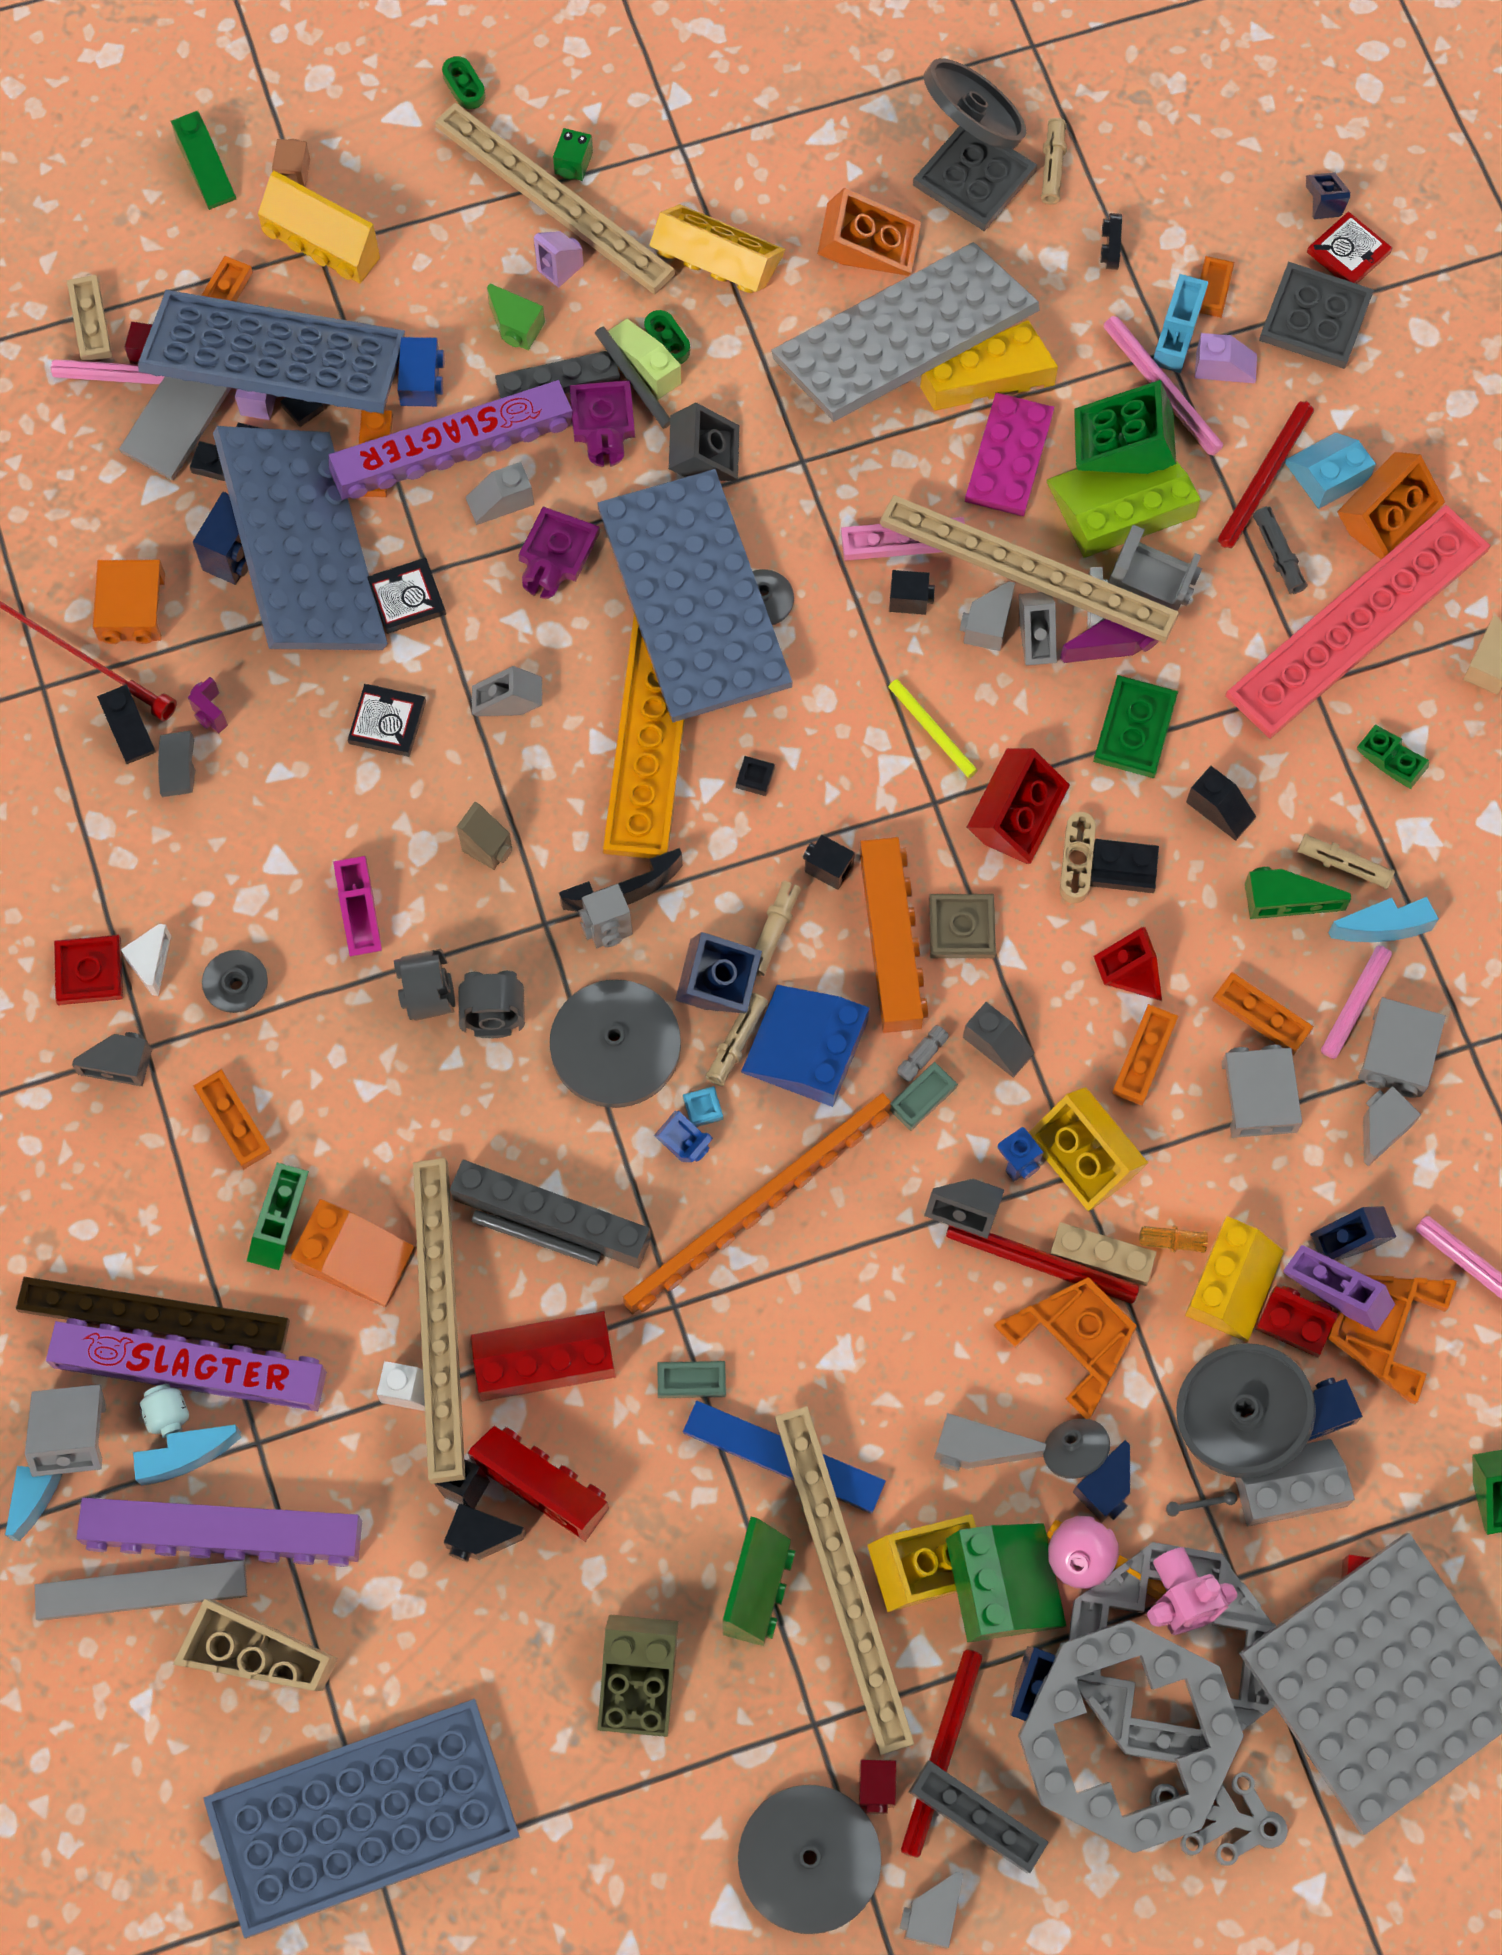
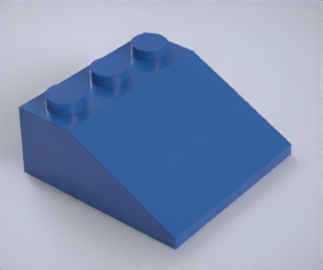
M777 985L741 1073L833 1107L868 1022L869 1007L835 995Z

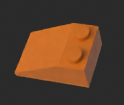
M843 188L827 203L817 254L846 266L909 276L912 273L921 221Z
M319 1199L290 1259L295 1269L383 1307H387L415 1246L346 1209Z

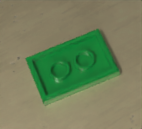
M1117 675L1093 762L1155 778L1178 691Z

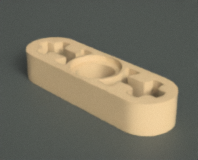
M1085 812L1072 814L1067 821L1065 830L1060 894L1069 903H1080L1085 900L1090 888L1096 823L1094 818ZM1080 822L1084 823L1085 828L1082 842L1076 841L1078 830L1075 827ZM1078 850L1086 855L1087 860L1085 863L1077 865L1070 861L1069 854L1072 851ZM1073 873L1079 874L1078 887L1080 888L1078 893H1073L1071 887H1069L1072 883Z

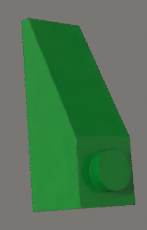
M197 110L171 120L178 146L208 209L210 210L236 200L232 186L199 111Z
M1270 867L1256 868L1249 872L1244 883L1250 919L1346 911L1351 901V893L1283 869L1272 870Z
M276 1163L252 1236L247 1262L276 1270L280 1269L309 1171Z

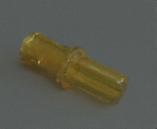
M1143 1226L1139 1233V1242L1142 1246L1168 1248L1170 1252L1174 1253L1176 1249L1205 1253L1207 1247L1204 1244H1208V1234L1206 1231L1179 1230L1178 1226H1173L1172 1229Z

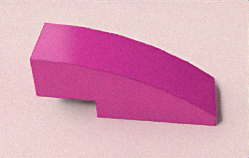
M366 856L333 861L349 956L382 951Z

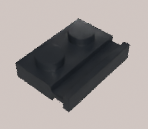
M1095 839L1090 886L1154 893L1156 889L1159 846Z

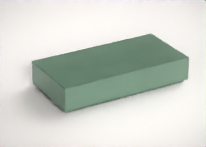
M934 1062L891 1102L890 1112L912 1131L957 1088L958 1084Z
M725 1361L657 1362L658 1398L726 1397Z

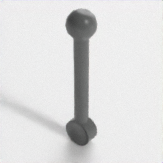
M1229 1491L1221 1497L1178 1505L1176 1502H1170L1166 1507V1512L1169 1516L1174 1517L1179 1514V1511L1221 1503L1233 1505L1237 1501V1496L1234 1492Z

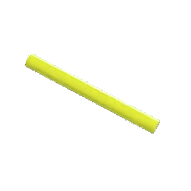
M898 679L891 682L888 688L966 777H973L978 771L902 683Z

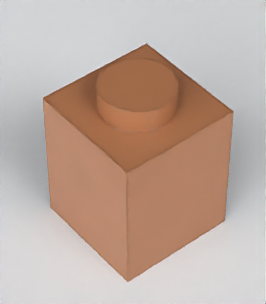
M277 139L272 172L274 170L305 187L310 164L307 142L297 139Z

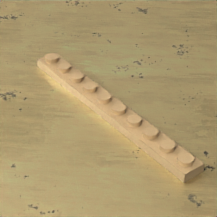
M454 103L435 121L436 128L654 295L674 276L673 267L457 103Z
M893 495L880 520L882 527L1163 643H1166L1178 619L1179 612L896 495Z
M446 1158L413 1162L428 1480L431 1484L466 1479L449 1167Z
M808 1406L775 1416L778 1431L880 1756L914 1745L912 1734Z

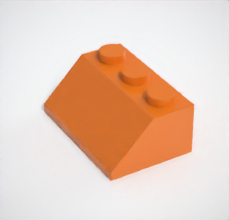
M1394 452L1337 513L1349 535L1382 560L1429 520L1445 503V500L1421 454Z

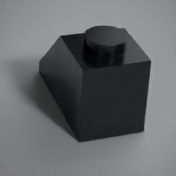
M127 684L97 696L126 764L156 753Z
M1210 766L1190 789L1186 803L1235 841L1256 819L1255 813L1237 785L1213 766Z
M459 1503L443 1543L447 1549H450V1556L468 1562L470 1557L480 1560L524 1540L526 1532L524 1527Z

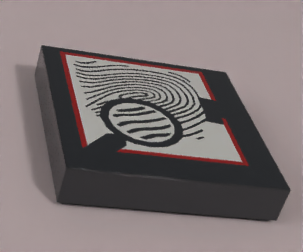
M426 558L367 576L387 634L446 615L445 607Z
M364 684L348 736V743L410 757L426 704L425 696Z

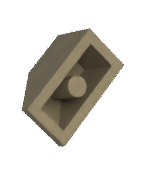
M474 802L457 826L461 848L464 853L495 870L500 862L504 863L512 852L510 833L480 804Z

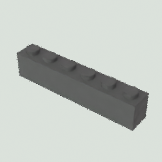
M463 1159L450 1188L454 1201L599 1252L603 1256L638 1269L651 1240L649 1227Z

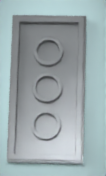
M164 377L120 446V452L173 481L231 388Z

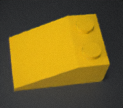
M972 1514L889 1534L867 1545L887 1612L957 1593L946 1538L958 1530L976 1528Z

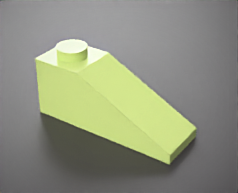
M625 319L608 331L657 400L681 385V365L658 340L629 319Z

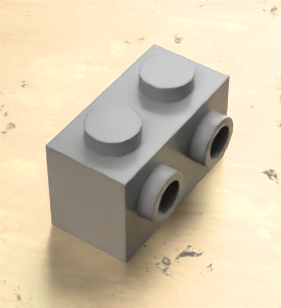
M619 884L582 897L583 909L579 910L582 920L580 924L586 939H593L596 948L602 946L606 948L613 947L619 944L623 938L632 935L630 910Z

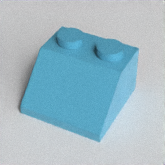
M1339 433L1326 437L1287 458L1284 462L1318 509L1362 486L1372 476L1376 465L1359 440Z

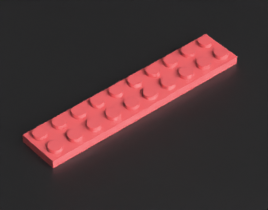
M1445 505L1227 691L1225 697L1271 739L1486 554L1491 545Z

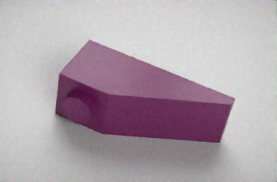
M1104 619L1065 643L1060 659L1063 663L1133 656L1141 650L1144 652L1150 650L1158 643V640Z

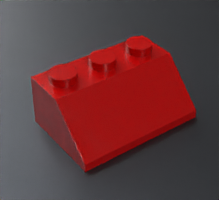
M1006 748L966 828L984 845L1023 863L1031 864L1070 784L1034 748Z

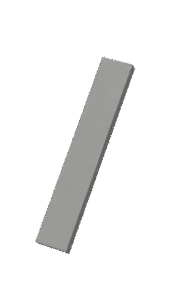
M244 1560L34 1584L36 1620L38 1621L203 1602L204 1599L216 1601L247 1597L246 1566Z

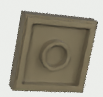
M930 894V958H995L994 894Z

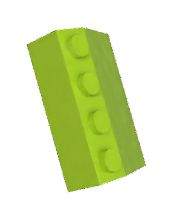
M1177 461L1176 465L1149 474L1079 471L1074 469L1047 479V484L1083 558L1124 544L1133 525L1144 529L1142 537L1196 518L1201 501L1189 475Z

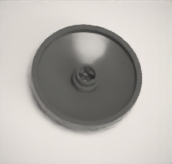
M945 58L932 61L924 73V82L928 92L938 106L956 124L981 141L1001 149L1016 148L1026 135V126L1022 116L1012 102L995 85L971 68Z
M605 980L588 985L573 994L563 1004L552 1024L550 1052L558 1077L573 1094L597 1106L610 1108L627 1107L651 1098L668 1083L679 1062L681 1051L680 1030L672 1009L656 992L639 983L627 980ZM611 1037H620V1039L617 1041H611L609 1039Z
M1246 1343L1218 1349L1200 1360L1191 1369L1182 1383L1177 1399L1176 1413L1179 1430L1187 1447L1203 1465L1226 1476L1255 1478L1280 1470L1301 1453L1309 1441L1314 1428L1316 1404L1306 1375L1290 1357L1268 1346ZM1249 1413L1252 1414V1415H1248V1417L1244 1418V1416H1245L1246 1414H1249Z
M795 1786L769 1797L749 1818L739 1844V1875L750 1902L768 1921L794 1933H825L850 1922L870 1901L880 1876V1843L869 1817L848 1796L824 1786ZM813 1851L816 1854L817 1861L812 1865L806 1864L803 1859L805 1852Z

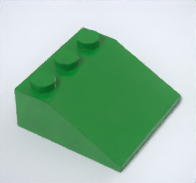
M1161 380L1074 409L1076 467L1079 471L1149 474L1176 465L1173 406Z
M751 1516L722 1621L724 1636L764 1646L766 1638L773 1639L778 1618L772 1617L775 1603L782 1605L787 1584L781 1583L783 1571H791L796 1551L790 1549V1538L756 1517Z
M1044 1523L990 1525L962 1529L946 1538L967 1643L1067 1626L1056 1575L1049 1564V1544Z

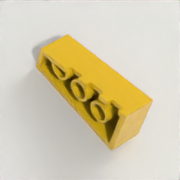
M1026 320L921 375L920 388L934 411L970 404L973 403L974 399L984 397L994 399L995 393L1003 394L1012 391L1022 393L1030 391L1031 387L1044 385V388L1055 386L1058 365L1030 321Z

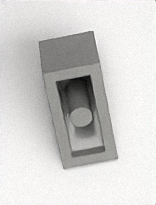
M521 462L491 472L466 496V501L476 525L534 505L532 487Z
M1009 581L972 602L970 613L963 612L960 631L965 632L964 644L1000 651L1015 582Z
M1042 592L1019 594V623L1025 665L1057 663L1056 607L1053 597Z
M515 666L472 686V715L474 716L523 715L542 706V677Z
M1393 1086L1385 1094L1379 1090L1366 1103L1369 1109L1363 1117L1364 1163L1367 1166L1371 1165L1406 1133L1421 1116Z
M954 1873L913 1900L911 1908L904 1907L900 1923V1929L906 1930L904 1939L945 1949L949 1948L963 1873Z

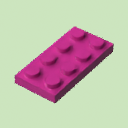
M995 393L966 492L965 502L1024 517L1054 413L1053 406Z

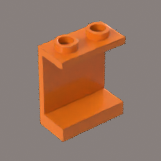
M160 559L97 560L93 629L99 641L108 644H117L120 641H135L140 644L161 641L162 635L157 625L159 585H165V572Z

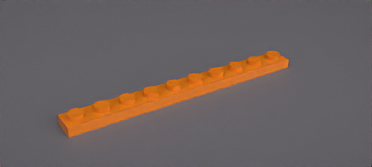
M882 1092L623 1296L625 1307L632 1315L638 1310L641 1312L648 1310L657 1301L656 1296L665 1289L669 1292L676 1288L683 1281L682 1275L691 1268L694 1271L701 1268L710 1259L708 1255L717 1248L723 1250L735 1240L734 1234L743 1227L748 1230L757 1224L762 1218L760 1214L767 1208L775 1209L787 1199L786 1193L795 1186L798 1189L804 1187L813 1178L812 1173L822 1166L824 1169L829 1167L838 1159V1152L846 1146L849 1149L856 1146L864 1138L863 1133L871 1126L876 1129L885 1123L890 1117L888 1113L890 1112L891 1101Z

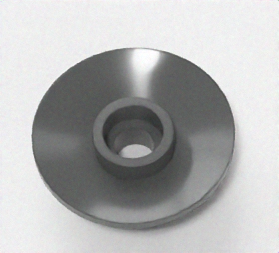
M766 569L754 570L753 574L759 591L769 592L767 595L762 596L771 624L775 625L784 620L792 610L794 603L792 586L784 576L775 571Z
M231 950L216 956L207 965L202 977V988L207 1000L217 1009L229 1013L243 1012L254 1007L264 996L268 984L267 972L262 962L253 954L241 950ZM234 982H242L241 988L237 990L231 988Z
M1085 1418L1072 1419L1060 1424L1049 1434L1045 1441L1047 1445L1043 1457L1047 1467L1057 1476L1068 1479L1081 1478L1093 1473L1105 1462L1110 1451V1438L1100 1423Z

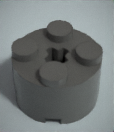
M442 949L403 956L401 959L394 960L397 978L402 979L403 989L398 990L400 1005L402 1009H407L410 1020L417 1021L454 1013L452 1008L455 1007L454 987L451 974L447 973L445 968H442V964H447Z
M506 970L498 974H482L473 971L464 975V981L458 988L459 1027L462 1031L466 1033V1028L474 1030V1036L502 1038L512 1035L511 1029L518 1026L519 1031L523 1029L525 1025L524 986L517 979L515 972Z

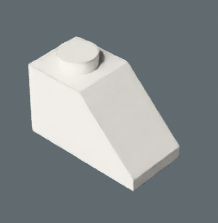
M384 1361L377 1390L380 1402L425 1411L423 1369Z

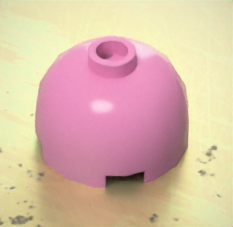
M1075 1516L1065 1520L1054 1531L1048 1545L1049 1564L1053 1573L1063 1583L1074 1588L1089 1589L1100 1585L1112 1574L1119 1558L1118 1542L1113 1531L1110 1528L1108 1530L1103 1524L1094 1521L1095 1518L1091 1516Z

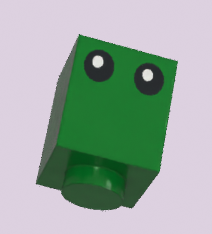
M563 128L553 155L555 174L565 179L583 181L593 154L592 135Z

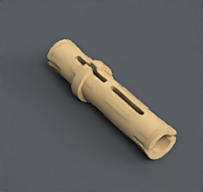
M1052 118L1048 121L1047 141L1043 145L1045 166L1041 200L1043 203L1050 205L1057 204L1060 201L1063 156L1067 152V145L1064 142L1067 123L1062 118Z
M1306 833L1304 834L1297 850L1298 853H1303L1324 862L1323 866L1325 867L1334 866L1388 889L1395 870H1390L1338 848L1339 844L1334 842L1331 845Z
M783 881L781 883V888L774 905L768 908V919L755 949L762 951L756 974L758 976H765L786 923H790L793 917L791 911L801 892V888L794 885L788 896L787 893L792 884L791 882Z
M752 993L747 1013L739 1014L725 1042L719 1044L716 1050L718 1055L705 1075L715 1085L724 1086L734 1064L740 1062L743 1056L741 1051L768 1004V1001L761 995Z

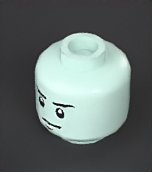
M169 1384L158 1385L147 1390L139 1404L147 1431L152 1434H162L163 1438H167V1434L181 1432V1426L189 1419V1411L181 1391L177 1388H170Z

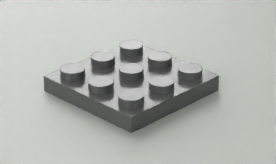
M959 126L913 178V186L985 231L1034 175L1037 164L1014 149H1001L987 144Z
M1288 262L1259 341L1345 369L1374 289Z

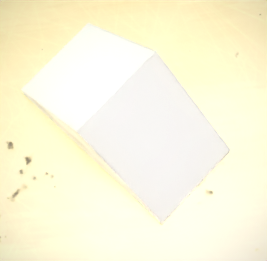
M166 924L156 925L121 949L126 961L151 995L154 996L159 995L171 934Z

